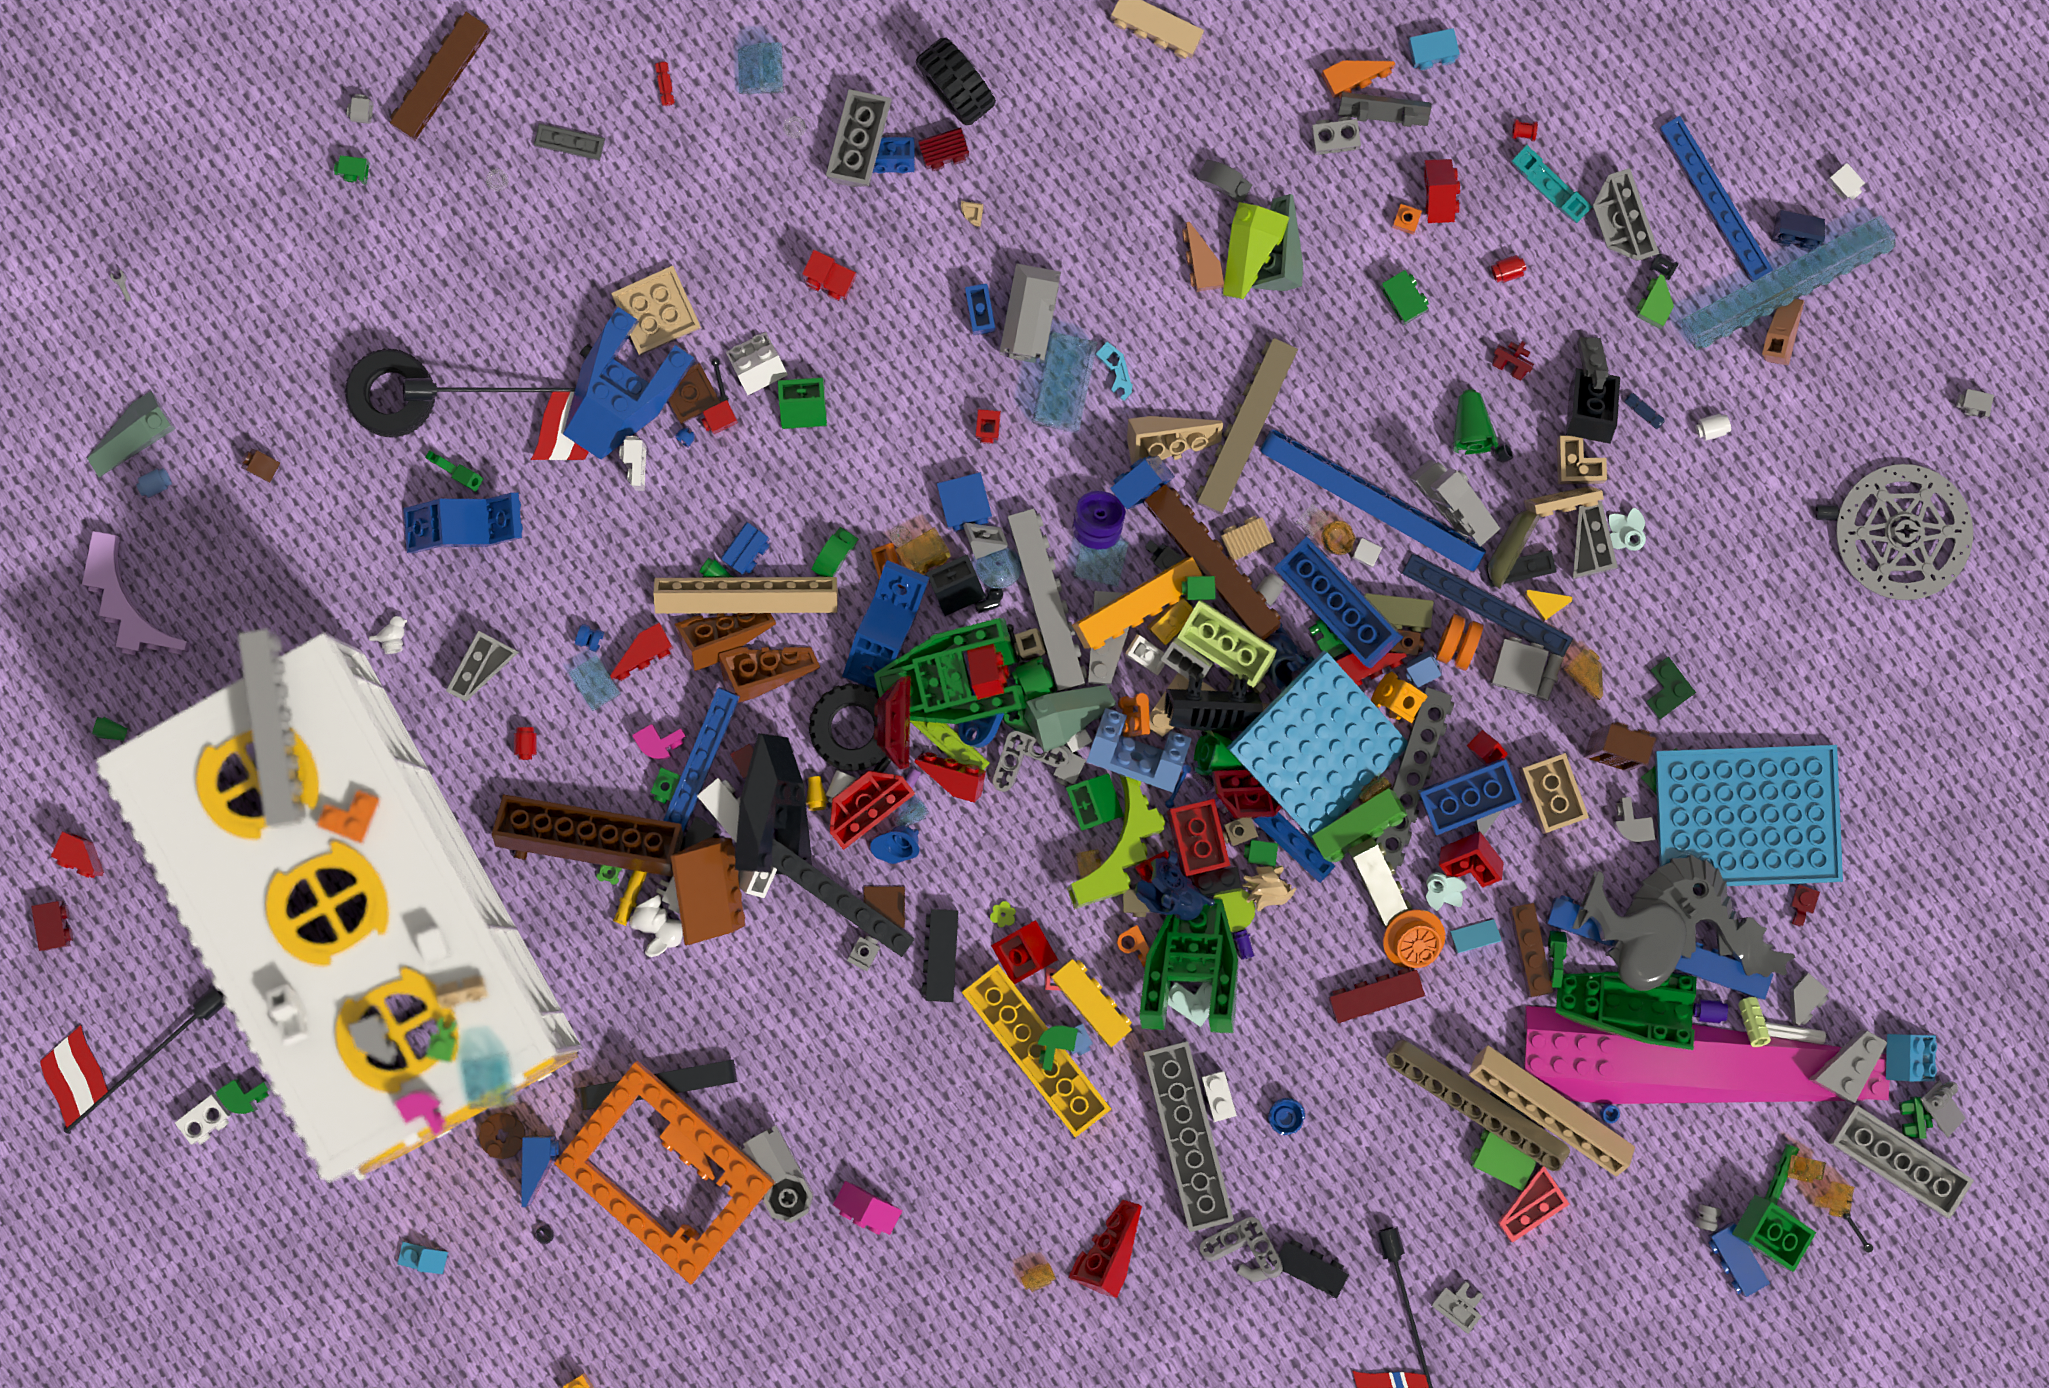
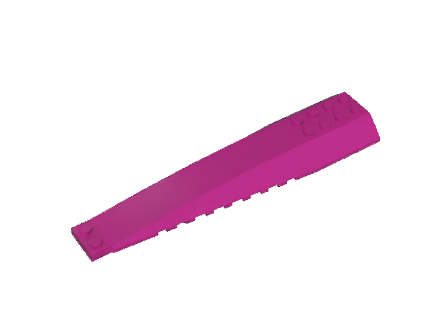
M1526 1006L1524 1070L1568 1101L1604 1104L1846 1101L1808 1080L1828 1060H1831L1842 1047L1771 1036V1041L1761 1047H1752L1747 1032L1692 1024V1029L1695 1030L1694 1049L1687 1050L1647 1044L1599 1031L1556 1013V1008ZM1887 1054L1880 1055L1856 1101H1863L1865 1099L1889 1101L1890 1080H1886Z

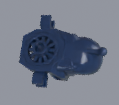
M1280 623V628L1263 641L1277 649L1273 662L1268 669V675L1272 682L1283 692L1292 683V671L1300 670L1302 673L1313 662L1314 658L1309 657L1293 642L1282 627V623Z
M1170 850L1168 851V858L1162 856L1151 862L1153 867L1152 883L1144 880L1135 884V895L1147 906L1150 912L1167 915L1175 914L1177 919L1192 920L1201 913L1203 905L1213 906L1215 900L1204 896L1200 889L1192 885L1191 879L1181 873L1179 866L1175 865L1178 860V854Z

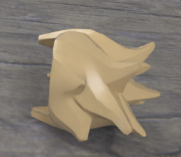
M1282 865L1276 867H1257L1258 875L1253 877L1244 876L1243 879L1248 883L1242 884V886L1248 887V890H1253L1246 901L1249 903L1254 900L1257 911H1261L1269 905H1282L1295 893L1296 887L1291 890L1292 885L1279 879L1284 869Z

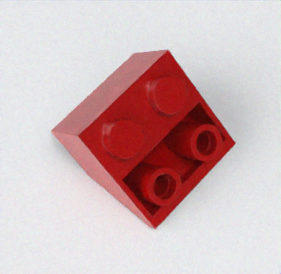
M62 831L50 856L57 859L55 863L67 869H74L75 867L77 868L76 873L87 878L103 876L104 870L94 843L74 833Z

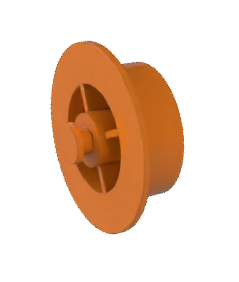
M1422 909L1408 910L1396 916L1387 926L1383 936V948L1391 962L1402 968L1411 967V969L1428 966L1439 956L1445 943V929L1440 919L1435 914Z

